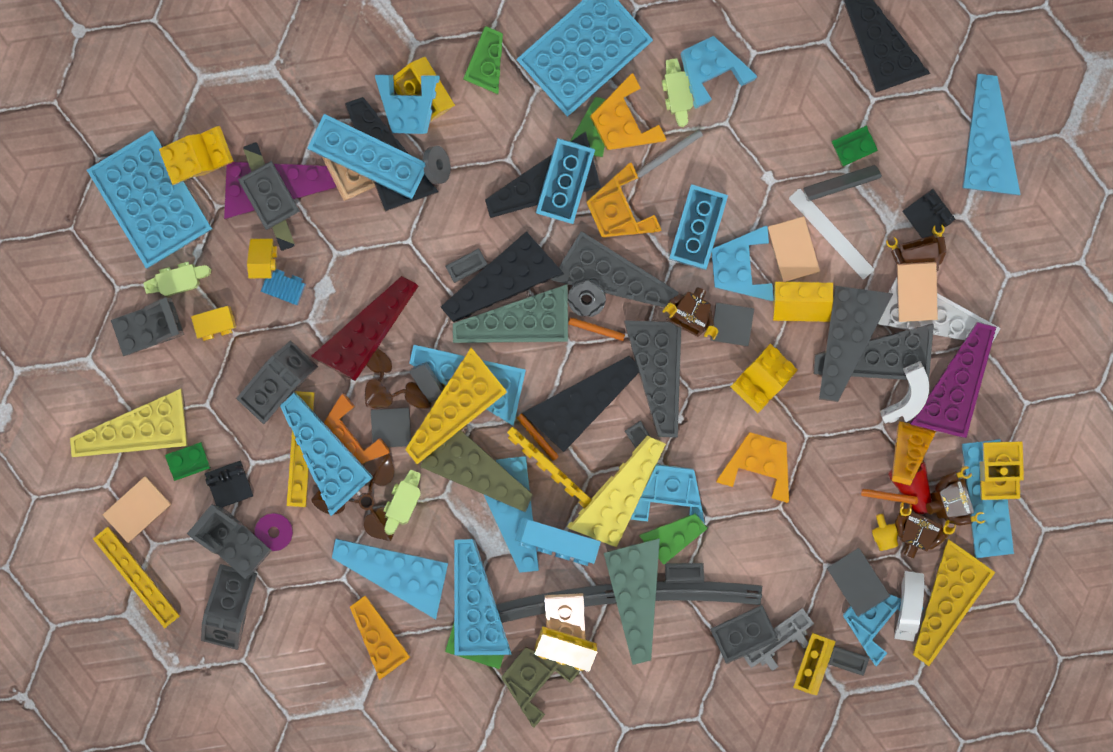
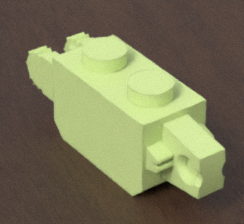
M678 59L666 60L665 80H661L663 92L667 91L668 99H665V105L671 114H675L677 125L684 127L689 122L687 111H690L693 107V97L689 89L690 83L688 76H686L684 71H681Z
M189 262L178 264L177 269L171 270L170 267L159 270L160 273L155 275V278L143 283L146 294L160 292L165 296H171L198 288L200 284L199 279L210 276L212 269L207 265L195 267L194 264L189 265Z
M410 470L404 481L401 480L400 484H395L391 493L394 495L392 502L388 501L384 508V512H386L385 518H388L384 530L388 535L394 534L399 524L405 525L409 522L421 493L417 487L421 474L416 471Z

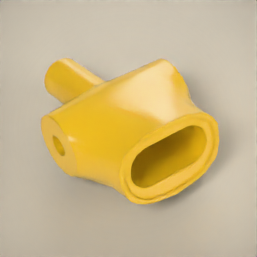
M883 513L876 515L879 527L871 531L879 551L899 546L895 524L886 525Z

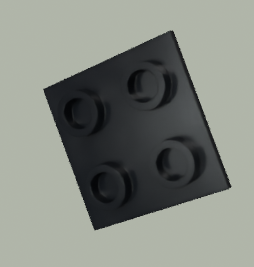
M931 189L902 211L921 238L933 236L932 229L934 226L938 233L942 230L941 225L945 228L955 220L934 189Z
M241 460L205 473L206 484L210 487L216 506L223 508L253 497Z

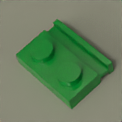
M867 125L831 141L842 167L878 151Z
M202 442L165 455L174 481L211 468Z

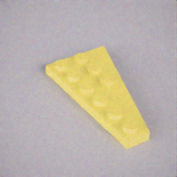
M182 389L70 438L72 457L187 446Z
M647 435L632 452L629 460L626 463H622L619 467L620 470L614 477L611 476L592 497L591 503L585 509L583 508L578 513L579 516L576 520L570 522L567 527L617 547L666 444Z

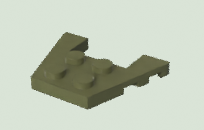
M525 647L501 678L531 726L535 728L545 713L531 703V699L554 671L571 683L580 673V670L567 664H558L551 659H542L535 655V650Z

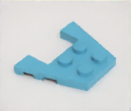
M714 36L680 53L685 74L689 79V89L694 98L693 105L695 109L712 100L703 83L729 70L733 72L741 87L757 78V75Z
M375 75L392 133H427L432 114V100L436 97L435 87L436 83H439L440 75L421 76L422 95H394L393 75Z
M764 226L712 249L714 288L774 301L772 283L752 285L749 245L769 244L768 226Z
M656 464L631 516V520L648 522L650 502L689 506V515L696 513L705 523L694 469Z
M890 595L891 597L860 617H857L851 606L843 614L844 619L876 666L886 656L887 652L872 640L897 609L900 611L901 598Z

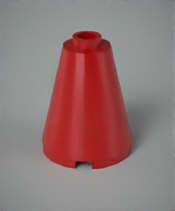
M923 460L911 485L892 481L901 495L918 497V503L911 505L913 511L919 514L927 513L926 504L932 502L926 464ZM892 470L889 471V473H888L889 478H890L891 481H892V472H893Z

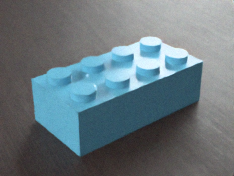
M557 138L535 211L537 214L571 224L574 223L595 152L594 148Z
M691 184L669 260L702 270L707 269L728 195Z
M521 518L515 541L520 542L519 546L533 549L535 546L538 547L537 551L549 555L555 552V557L569 561L570 557L574 558L573 562L586 566L589 563H595L601 541Z

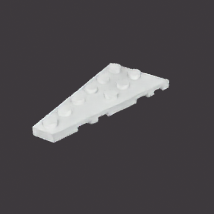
M897 277L888 292L893 293V296L878 323L879 325L906 330L933 323V335L959 340L967 338L976 322L995 326L938 293V320L899 322ZM996 328L994 339L996 338L1001 328Z

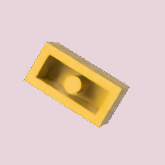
M250 239L247 259L249 279L272 278V271L276 270V259L274 258H277V246H274L273 239Z
M230 306L191 316L197 339L202 338L203 341L214 339V335L221 333V336L233 333L232 329H236Z

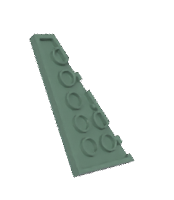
M567 284L453 323V343L568 342Z
M660 538L604 552L632 665L651 661Z

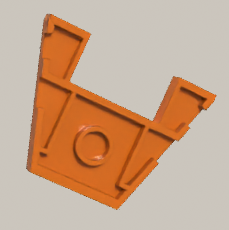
M343 393L324 421V424L361 464L390 453L391 450L381 438L365 450L340 418L355 407L346 394Z

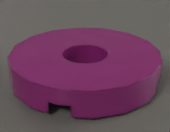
M271 513L260 518L254 533L272 551H279L285 548L292 540L293 527L290 521L282 514ZM271 527H276L279 530V535L276 538L269 535Z

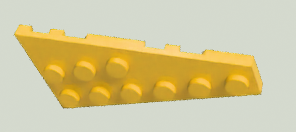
M472 347L405 449L417 465L507 393Z
M514 426L507 432L509 434L508 439L515 445L519 443L524 448L522 452L529 458L533 456L538 461L536 465L544 472L547 469L552 474L550 477L559 484L561 482L565 485L566 488L564 490L570 496L576 495L580 499L578 503L584 509L591 503L592 499Z
M949 539L946 541L912 654L928 666L933 662L995 574L992 569Z

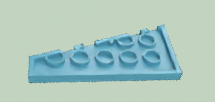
M335 540L332 554L334 560L430 617L437 618L448 563L345 540Z
M454 540L455 655H512L475 540Z

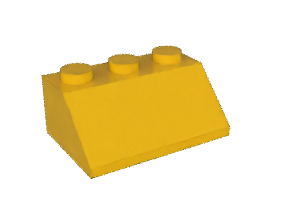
M426 57L409 63L393 76L394 89L398 95H422L421 76L436 75ZM440 80L439 83H436L435 87L436 97L432 100L430 122L455 106Z
M774 282L773 321H831L833 283Z

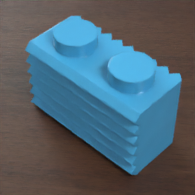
M273 270L272 278H265L260 292L298 305L306 284L302 283L303 279L294 275L289 278L284 276V271Z

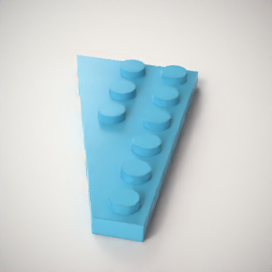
M977 74L963 188L1020 196L998 77Z
M413 345L410 364L418 366L427 362L437 379L444 385H447L465 356ZM482 360L507 391L505 395L486 410L514 426L526 370Z
M295 392L280 407L296 437L297 444L302 450L311 475L319 487L323 501L325 500L329 509L328 512L332 516L365 486L373 476Z
M526 456L495 459L500 466L530 491ZM484 495L519 573L539 571L536 547L534 546L533 549L519 546V541H515L521 518L533 521L531 501L526 512H523Z

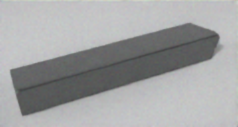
M872 165L804 187L803 191L806 200L809 202L880 179L882 175L877 166Z

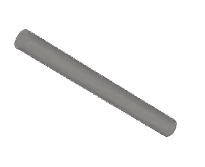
M700 129L636 171L638 177L641 178L702 137L703 134Z

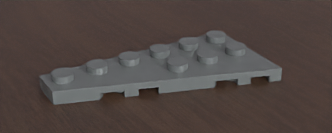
M582 231L559 266L564 275L551 279L552 281L573 285L580 280H593L603 287L606 294L663 308L666 307L670 299L679 293Z
M842 286L835 287L819 400L839 402L893 293Z
M624 320L657 436L678 438L681 328L671 322Z
M934 324L870 339L852 377L907 380L903 368L921 361L929 381ZM826 351L815 354L814 374L823 375Z

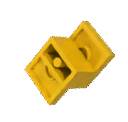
M216 126L201 134L188 135L159 149L172 185L192 177L204 176L234 162L220 126Z
M770 343L730 387L759 413L784 388L798 369Z
M1023 441L984 442L983 461H979L981 500L1020 499V481L1024 480Z

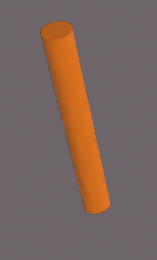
M570 317L568 323L569 325L621 341L625 337L624 333Z
M522 413L516 417L553 461L556 460L559 455Z
M862 489L861 495L864 497L915 505L918 503V497L869 489Z

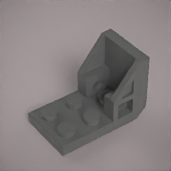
M172 298L160 299L145 306L144 309L111 320L123 356L185 335Z
M290 340L262 366L236 399L260 422L265 424L278 410L280 405L318 368V365Z
M213 504L187 533L212 553L218 554L247 580L272 551L230 512Z
M220 564L202 620L201 641L235 650L239 649L246 611L256 582L257 573H253L247 580L232 567Z

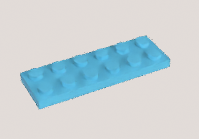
M326 114L323 115L307 148L410 199L413 198L425 173V162Z
M1000 439L961 444L964 466L969 467L964 470L965 475L972 473V476L966 479V488L974 510V514L971 515L975 516L978 512L985 513L977 516V520L985 521L981 524L975 521L971 524L975 558L1014 554L1008 499L981 500L979 461H983V443L1001 442Z

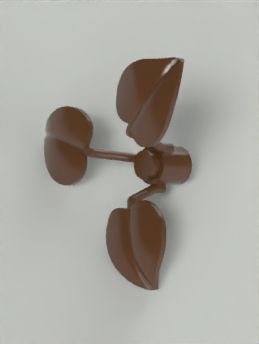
M377 349L366 366L375 373L380 372V377L378 380L371 379L366 384V407H389L393 402V397L405 393V400L412 406L422 409L431 408L432 403L428 402V399L416 382H408L405 386L406 389L399 390L393 394L382 385L381 381L384 377V372H391L392 363L383 351Z
M388 453L365 462L364 468L373 476L370 480L368 492L362 493L358 499L351 498L348 501L358 503L362 509L372 512V514H368L364 519L363 526L368 535L377 539L391 541L394 534L388 535L384 530L388 518H385V507H379L375 511L372 508L374 506V499L371 496L374 483L378 486H385L394 477V466ZM318 490L311 501L317 509L329 514L325 500L323 501L321 492ZM345 504L333 515L343 512Z

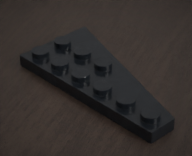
M843 0L875 93L930 74L929 70L925 68L918 56L914 54L905 39L873 0Z
M364 97L345 103L353 128L409 154L393 136L389 128L381 121ZM425 174L412 199L374 182L385 212L439 193Z
M586 131L570 141L590 147ZM552 154L485 199L490 218L538 204ZM593 159L583 192L601 187Z
M526 231L440 307L453 322H456L474 314L478 310L485 307L488 308L494 303L509 299L529 290L531 287L548 282V280L554 277L562 276L564 273Z
M627 356L526 410L523 414L555 445L565 452L637 376L639 372L636 362L630 356Z

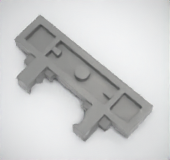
M803 608L773 628L779 639L778 641L744 656L745 660L751 668L760 662L762 666L767 663L772 671L778 668V665L772 658L775 655L774 652L791 640L792 642L797 640L802 648L805 649L808 646V641L804 637L808 634L806 629L814 623Z

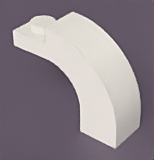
M921 361L903 368L909 384L908 392L900 402L880 410L885 423L895 422L901 416L907 422L914 418L924 407L929 394V381Z
M905 571L901 585V607L894 639L914 641L922 613L924 574Z

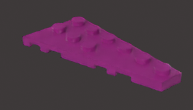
M232 162L226 165L224 219L255 211L238 181L241 177L252 172L247 162ZM274 164L293 200L337 188L327 166Z
M976 322L928 395L924 407L910 422L911 425L967 438L996 326Z

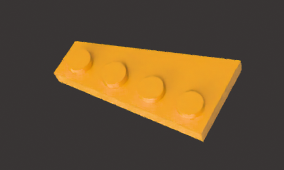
M899 421L892 481L911 485L935 436V430Z
M366 595L350 606L380 680L408 660L410 655Z

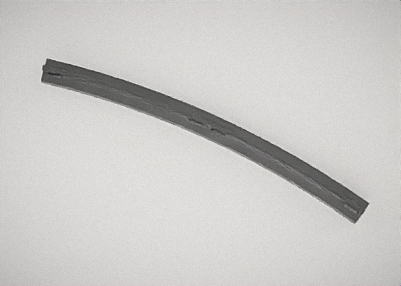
M657 581L655 601H717L761 605L763 586L704 581V583L665 584V581ZM612 584L528 596L496 604L501 622L504 623L546 613L545 595L583 593L584 607L614 604L616 599L606 598L615 596L614 592L605 593L607 590H613ZM747 590L758 591V592H757V593H749V592H747Z

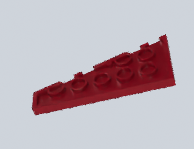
M401 276L312 354L311 357L356 381L419 286L415 282Z

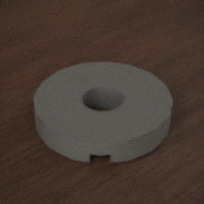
M440 146L427 148L423 156V162L426 165L424 167L426 177L433 184L446 183L451 173L450 160L446 151Z
M589 279L580 280L574 283L569 290L568 304L571 310L579 316L593 317L599 314L605 306V291L596 281ZM589 295L592 297V301L584 302L582 296Z

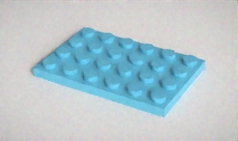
M582 0L516 60L568 117L653 42V39L618 0Z
M153 130L87 169V172L146 269L212 230L211 225L185 182L172 185L159 151L163 146Z

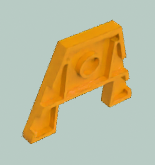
M633 73L590 115L607 150L667 140L660 125L643 133L640 132L624 100V97L641 89Z
M632 162L627 164L586 202L602 238L662 231L655 215L636 222L620 186L638 179Z
M749 432L717 478L716 483L733 487L738 468L776 478L771 498L788 503L787 443Z

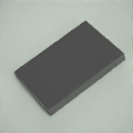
M272 161L238 179L266 230L300 212Z
M857 548L827 568L857 617H860L891 597L860 548Z
M763 605L710 629L726 664L779 640Z

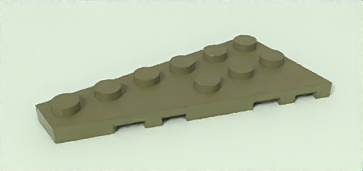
M462 430L427 456L420 466L523 512H526L533 496L526 487L500 466Z

